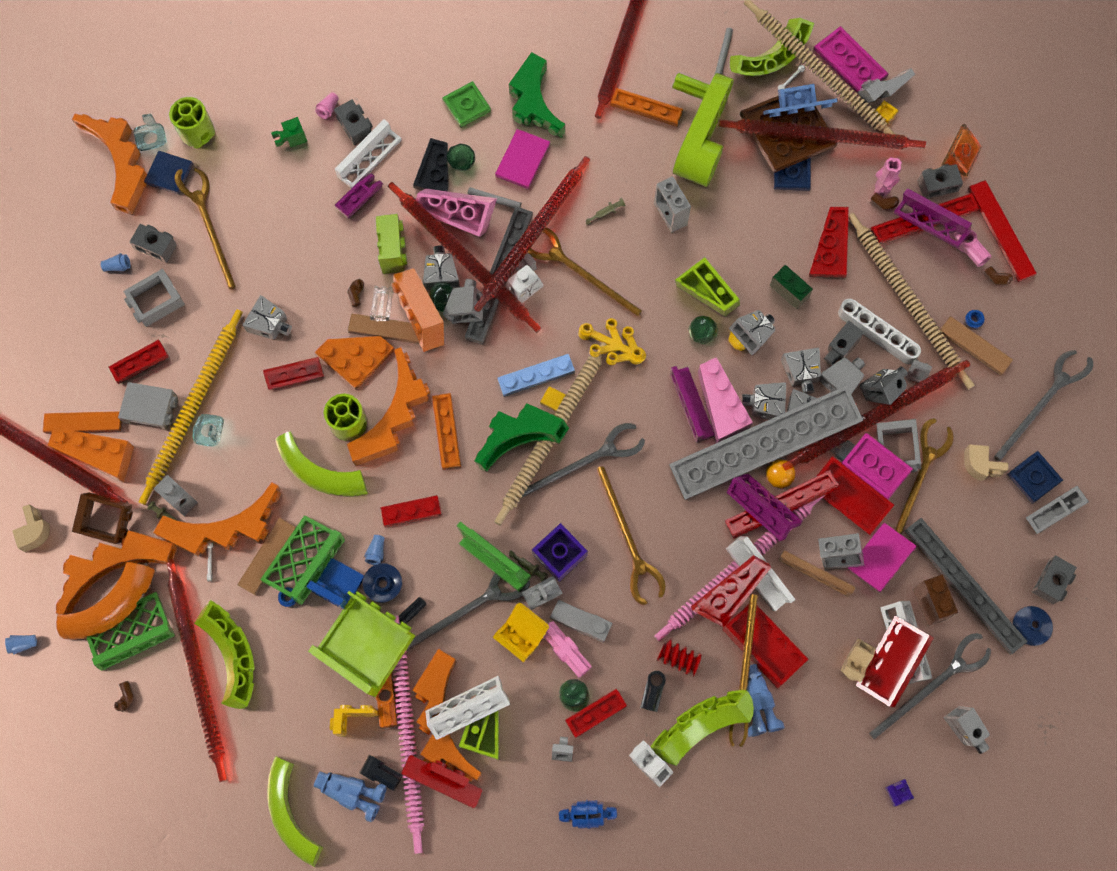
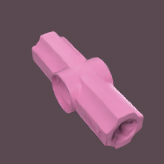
M890 157L886 160L883 168L876 173L877 181L874 192H877L880 196L885 197L888 195L892 187L900 181L898 175L901 171L902 162L899 158Z
M971 230L965 239L970 242L963 241L958 249L966 253L977 267H981L992 256L977 240L976 232ZM957 232L950 233L955 241H958L962 236Z
M553 621L548 624L549 629L544 636L545 640L553 647V651L563 663L565 662L575 675L580 678L592 666L578 651L579 648L570 637H566Z

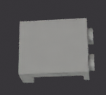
M128 382L118 418L124 424L131 425L134 422L161 427L163 430L168 431L169 425L171 426L173 423L172 413L178 404V397L172 389Z

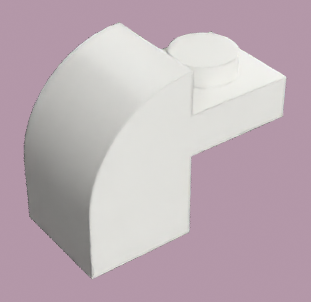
M645 741L637 745L629 755L634 764L659 787L673 774L667 763L657 756Z

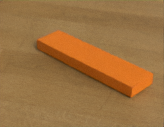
M619 88L615 89L610 101V106L678 127L683 113L682 108Z
M451 393L432 396L442 470L461 467Z
M120 411L44 413L43 432L52 433L53 427L78 432L121 431L122 421L118 418Z

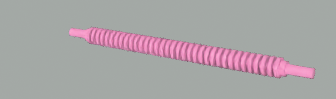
M824 496L792 512L803 521L807 515L811 514L812 507ZM768 531L753 544L760 554L764 555L779 540ZM731 562V565L723 569L716 576V579L713 578L712 582L710 581L708 585H705L700 590L701 592L698 591L696 593L697 596L694 595L693 599L690 598L689 602H686L685 605L681 606V609L679 608L677 612H674L669 617L668 624L654 635L656 640L660 642L673 629H680L682 625L684 626L686 622L690 621L689 618L692 619L693 615L697 614L692 611L691 606L739 567L737 563Z
M395 616L397 617L395 621L399 623V616ZM403 655L393 670L396 672L392 673V675L397 676L393 678V682H397L393 685L398 687L394 689V692H398V694H394L395 698L399 697V699L395 700V703H399L396 705V708H400V710H396V714H401L397 716V719H401L397 721V724H402V726H398V730H402L398 732V735H403V737H399V740H403L399 745L404 746L400 748V751H404L400 755L401 757L405 756L404 759H401V762L406 763L408 756L417 755V752L412 751L416 749V746H412V744H416V741H411V739H415V735H411L415 731L410 730V728H414V725H410L414 721L409 719L413 717V714H409V712H412V708H408L412 706V703H408L411 701V698H407V696H411V692H406L410 691V687H406L410 685V682H405L409 680V676H405L409 672L404 671L408 669V666H404L408 663L404 660L407 659V655ZM403 776V778H407L406 781H403V784H408V786H404V789H408L407 792H404V795H409V797H405V800H409L405 805L410 806V808H406V812L410 811V814L406 815L411 817V819L407 820V823H412V825H408V828H410V833H413L414 853H423L421 831H423L422 826H424V823H420V821H423L424 818H419V815H423V812H419V810H422V806L418 807V804H422V801L417 800L421 799V795L417 796V793H421V790H416V788H420V784L416 785V781Z

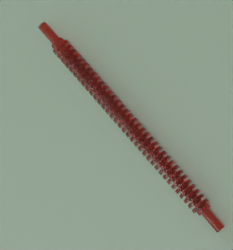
M630 0L597 95L599 103L594 116L598 119L602 117L605 105L611 101L644 0Z
M744 118L737 121L719 120L718 127L736 129V131L744 132L745 134H748V132L753 134L754 131L755 135L759 133V135L767 136L768 133V136H772L773 133L774 137H781L782 135L785 138L787 135V138L792 137L794 139L795 137L796 139L801 137L803 140L810 139L814 141L815 139V141H834V143L843 142L844 144L848 142V144L853 145L862 144V146L872 147L876 145V147H890L891 149L901 150L907 147H926V141L912 140L900 134L891 135L890 133H872L871 131L863 132L861 130L858 132V130L835 129L832 127L831 129L830 127L825 129V127L812 126L811 128V125L802 126L798 124L797 126V124H793L792 126V123L783 124L782 122H779L778 125V122L773 124V121H765L764 123L763 120L759 124V120L754 121V119H751L750 121V119H746L745 122Z
M587 156L583 157L577 167L569 170L499 268H497L483 287V295L474 306L475 311L480 312L488 300L496 297L545 227H547L572 190L582 178V171L590 161Z
M394 182L389 183L388 188L400 198L401 206L411 213L503 306H506L505 308L514 317L516 316L517 320L525 321L536 333L541 330V327L529 316L528 309L493 274H490L491 272L480 264L435 217L426 211L411 194L404 193Z
M965 360L953 368L945 367L906 389L891 405L882 403L861 415L863 418L862 422L799 450L796 457L782 464V467L786 471L799 463L807 464L814 460V458H818V456L825 454L827 451L835 448V446H839L848 439L865 431V429L867 430L869 427L886 419V417H890L899 410L953 381L957 373L971 366L970 362Z
M0 417L1 436L63 475L71 478L76 483H79L92 493L128 503L126 499L114 493L109 484Z
M169 559L168 563H166L170 578L167 587L170 588L168 591L171 593V603H173L172 607L174 608L178 632H180L179 636L182 637L180 639L183 642L182 647H185L183 648V652H186L184 657H187L185 661L189 662L186 664L187 667H190L188 668V672H191L189 677H193L190 679V682H192V690L195 693V702L198 703L196 704L197 708H199L198 713H201L199 714V718H202L200 723H204L201 727L206 728L202 730L203 733H207L204 735V738L207 739L205 743L208 744L206 748L210 749L207 751L208 754H212L209 756V759H212V763H215L219 782L227 781L223 760H225L224 755L226 754L223 751L224 746H221L223 742L219 741L222 739L221 736H218L220 731H216L219 729V726H215L218 722L215 720L217 719L216 715H214L215 710H212L214 709V705H211L213 701L210 700L212 697L208 695L210 694V690H207L209 685H206L208 681L204 680L207 677L203 675L205 674V670H202L204 665H202L203 661L201 660L198 640H196V632L192 630L194 625H191L193 620H190L192 616L189 615L191 612L188 610L189 605H187L188 600H186L183 581L177 576L174 560Z

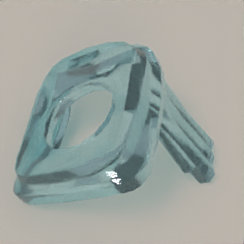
M151 113L143 114V121L146 125L134 129V138L138 150L146 151L163 146L167 142L163 126L154 120ZM149 132L156 133V142L151 144L145 143V135Z
M201 414L193 428V441L198 445L216 446L221 438L224 424L223 417ZM206 424H213L214 426L210 425L209 437H204L201 433L202 427Z

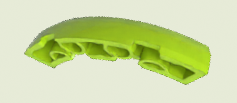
M802 18L789 19L785 30L788 29V33L791 32L792 36H796L794 41L798 38L799 42L803 43V46L807 43L815 23ZM777 41L768 51L755 57L731 56L730 69L734 73L747 76L769 74L790 63L795 58L796 52L792 54L788 50L789 46L786 48L784 47L785 44L782 45L781 41Z
M291 431L275 439L278 451L286 466L300 481L309 487L329 495H343L345 497L368 494L361 470L336 472L317 466L300 452Z
M210 600L194 624L203 629L214 640L223 656L226 666L227 684L221 704L235 709H243L248 706L254 687V661L251 648L241 627H237L230 618V614Z
M747 690L729 691L726 696L720 698L713 696L694 705L677 717V723L668 731L666 729L662 731L650 746L651 749L663 761L677 766L683 756L696 743L712 732L736 723H750L753 717L754 706Z
M275 756L267 785V800L271 820L287 848L302 861L315 867L323 847L312 841L301 831L295 822L288 802L289 779L294 764Z

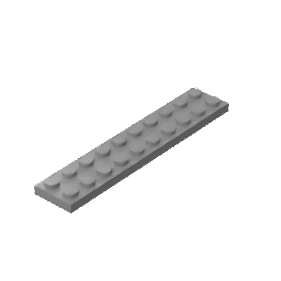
M846 385L669 464L686 500L725 483L734 477L743 475L863 421V418Z

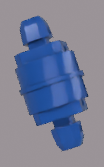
M598 800L577 801V803H572L570 811L569 808L559 811V821L570 822L572 820L573 827L598 828L604 825L605 818L607 820L617 818L616 807L607 806V809H604V803L598 802Z

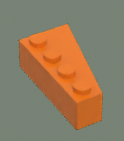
M412 268L394 274L392 289L399 297V302L412 324L423 352L443 346L444 322L415 269Z
M53 427L48 446L54 451L98 470L107 476L113 477L120 482H125L134 446L127 440Z

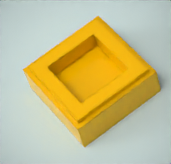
M884 100L873 113L878 112L877 117L881 115L880 120L885 118V122L888 125L899 110Z
M549 386L540 404L556 412L566 394Z

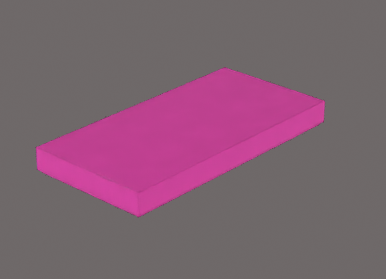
M841 26L814 46V50L856 92L863 88L861 85L869 79L872 81L878 78L880 81H883L889 75Z

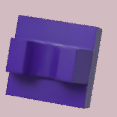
M905 779L885 787L894 807L914 799Z

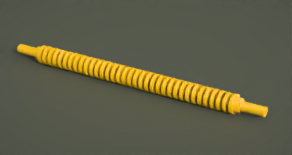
M236 309L229 324L222 328L220 336L217 337L218 340L215 341L211 349L212 353H209V357H207L204 363L205 366L202 367L197 377L198 379L195 381L196 383L193 384L194 388H191L192 392H189V396L186 398L188 401L184 402L183 410H180L181 414H178V418L175 420L176 423L171 428L172 432H169V436L166 437L168 441H164L165 445L161 447L163 450H160V454L157 455L159 459H155L156 463L152 465L154 468H151V472L148 473L150 477L145 478L147 480L145 483L146 487L138 503L146 505L153 489L160 483L158 481H161L162 477L165 476L163 472H167L166 468L170 466L168 463H171V459L174 458L172 454H176L177 451L175 450L179 448L177 445H181L180 441H183V437L186 435L184 432L188 431L189 423H192L191 419L195 417L193 414L197 413L196 410L201 405L200 401H203V397H205V393L208 391L207 388L210 387L209 384L214 379L213 375L217 374L216 371L221 366L220 362H223V358H225V354L228 352L227 349L230 348L229 345L232 344L236 336V326L243 314L241 310Z

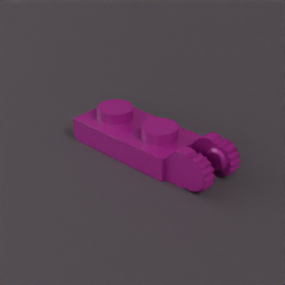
M370 173L349 190L335 204V208L349 219L374 193L379 191L383 183L378 180L370 188L367 187L375 178Z

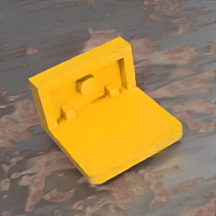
M518 603L506 623L494 634L493 638L524 663L537 649L548 631L549 625L525 605Z
M340 705V709H334V718H330V730H333V734L338 737H346L347 717H379L378 711L371 705H360V709H355L352 705Z

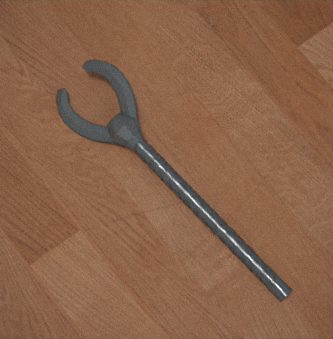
M1077 351L1065 352L1057 359L1054 367L1055 379L1052 387L995 454L994 458L997 461L1002 460L1007 451L1016 443L1018 438H1020L1059 389L1083 379L1092 371V358L1088 357L1086 367L1080 373L1071 377L1066 372H1062V366L1069 356L1077 354Z
M632 423L620 424L609 433L599 450L529 485L522 498L604 456L628 457L635 455L642 450L645 440L642 438L634 448L617 450L613 443L615 437L625 429H636V425Z
M494 574L483 595L415 636L406 651L471 612L484 602L490 600L508 601L523 596L522 592L529 588L530 581L525 584L520 592L502 593L497 586L500 577Z
M975 633L965 637L957 647L954 659H952L948 669L873 729L869 735L876 739L952 675L976 671L986 665L991 656L990 648H987L985 656L976 663L967 665L964 659L961 658L966 646L975 639H982V634Z

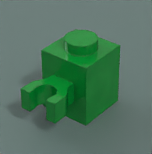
M298 117L281 122L283 131L271 132L273 139L280 137L279 140L274 141L276 147L283 145L286 141L289 142L290 148L307 142Z

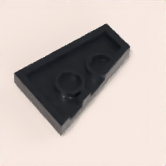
M430 138L413 188L448 192L447 142Z

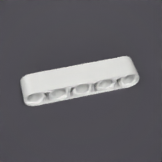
M845 299L842 302L838 315L846 323L848 321L852 322L864 332L863 335L905 364H912L913 360L919 357L921 348L916 342L857 301ZM848 307L852 312H847L844 308ZM860 318L866 319L868 323L861 322ZM875 329H880L883 334L877 333ZM891 340H896L899 345H894ZM907 350L912 351L914 356L908 355Z

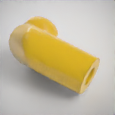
M730 331L729 343L736 350H745L743 344Z

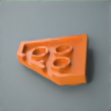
M381 336L327 339L314 353L357 390L394 352V347Z

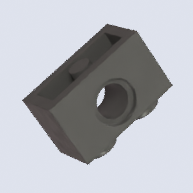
M353 99L334 109L337 120L353 145L363 141L371 132L373 127L368 117L364 118L362 115L364 114L360 104L356 105Z
M946 164L933 170L932 168L926 169L921 172L917 180L923 197L927 199L959 192L963 185L957 164Z
M139 224L130 240V244L135 250L165 263L168 262L177 246L170 233L165 231L161 233L151 225Z
M1056 555L1048 560L1032 593L1051 604L1063 601L1067 595L1066 588L1068 584L1071 585L1076 577L1074 572L1077 567ZM1053 576L1058 578L1059 585L1053 582Z

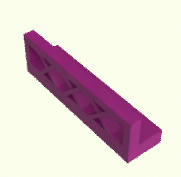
M908 188L903 193L902 202L894 211L895 215L957 249L971 231V222ZM907 205L912 208L913 212L906 214L901 210ZM925 215L929 221L920 222L917 216ZM942 224L945 230L937 231L933 225ZM957 232L962 236L958 241L950 238L949 234Z
M677 366L671 367L670 377L696 443L713 438L715 434L689 368L685 367L678 370Z
M749 473L733 478L726 493L779 541L785 540L791 529L801 526L803 521Z

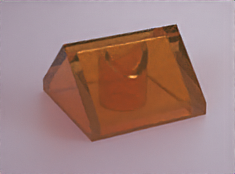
M966 124L961 125L941 164L942 166L957 164L960 174L968 176L982 148Z

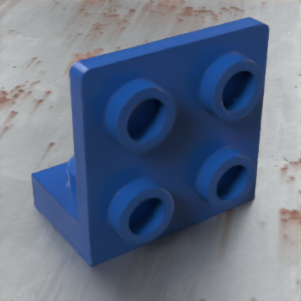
M331 558L318 581L314 583L310 580L307 588L319 597L344 609L352 597L347 592L350 591L355 594L363 581L364 575Z

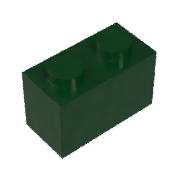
M786 265L772 277L770 286L796 309L810 297L813 291L811 286Z

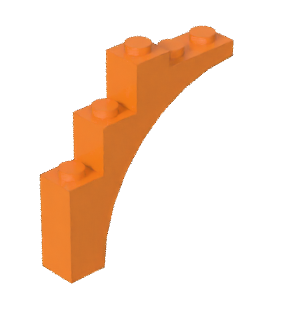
M75 113L72 120L77 128L91 133L100 139L112 154L115 163L116 180L110 203L115 210L133 215L146 186L144 180L147 176L145 169L136 165L141 153L134 143L128 141L133 130L123 118L116 119L110 117L109 122L103 119H92L86 114L79 115Z
M401 347L394 349L398 363V381L390 407L383 418L370 431L360 438L347 443L355 466L398 451L397 444H400V441L395 432L414 426L412 419H415V416L410 407L429 401L428 394H430L427 383L423 384L421 378L417 379L414 369H409L408 363H411L408 353H403Z
M271 482L263 495L250 507L222 521L192 524L162 516L153 533L197 557L207 549L208 543L206 542L208 540L229 550L231 546L234 547L237 543L238 533L260 543L261 539L264 540L269 532L267 529L269 526L263 520H267L272 511L270 507L273 502L276 503L281 495V492H279L280 487Z
M128 530L127 535L122 539L121 549L99 542L98 547L93 551L92 561L70 555L63 565V574L69 576V579L64 583L63 595L57 601L56 614H72L76 604L92 585L110 572L125 567L126 562L137 564L140 562L160 563L171 566L178 547L173 543Z
M440 649L437 650L412 690L416 693L415 698L421 702L429 701L417 720V723L420 725L419 729L428 735L431 731L427 726L425 711L445 702L449 677L457 662L455 658ZM432 734L420 754L424 757L423 761L427 763L445 760L447 767L452 770L457 767L465 773L464 777L470 779L471 782L473 779L478 781L482 775L458 751L450 734L438 740Z

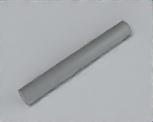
M726 28L715 74H722L733 33L732 28Z
M471 187L468 189L469 195L497 198L496 203L512 208L521 207V202Z

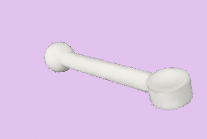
M800 65L798 70L783 85L778 86V90L785 89L800 72H804L805 67Z
M211 541L207 542L208 582L212 581L213 542Z

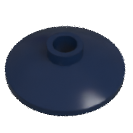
M380 563L372 566L367 570L363 578L364 592L375 602L385 603L393 600L402 588L401 574L390 564ZM382 581H386L387 585L386 587L382 588L380 587V583Z
M1024 607L1013 618L1012 624L1027 640V643H1025L1027 645L1038 646L1044 644L1052 635V620L1047 612L1039 607ZM1033 621L1038 624L1037 628L1032 626Z

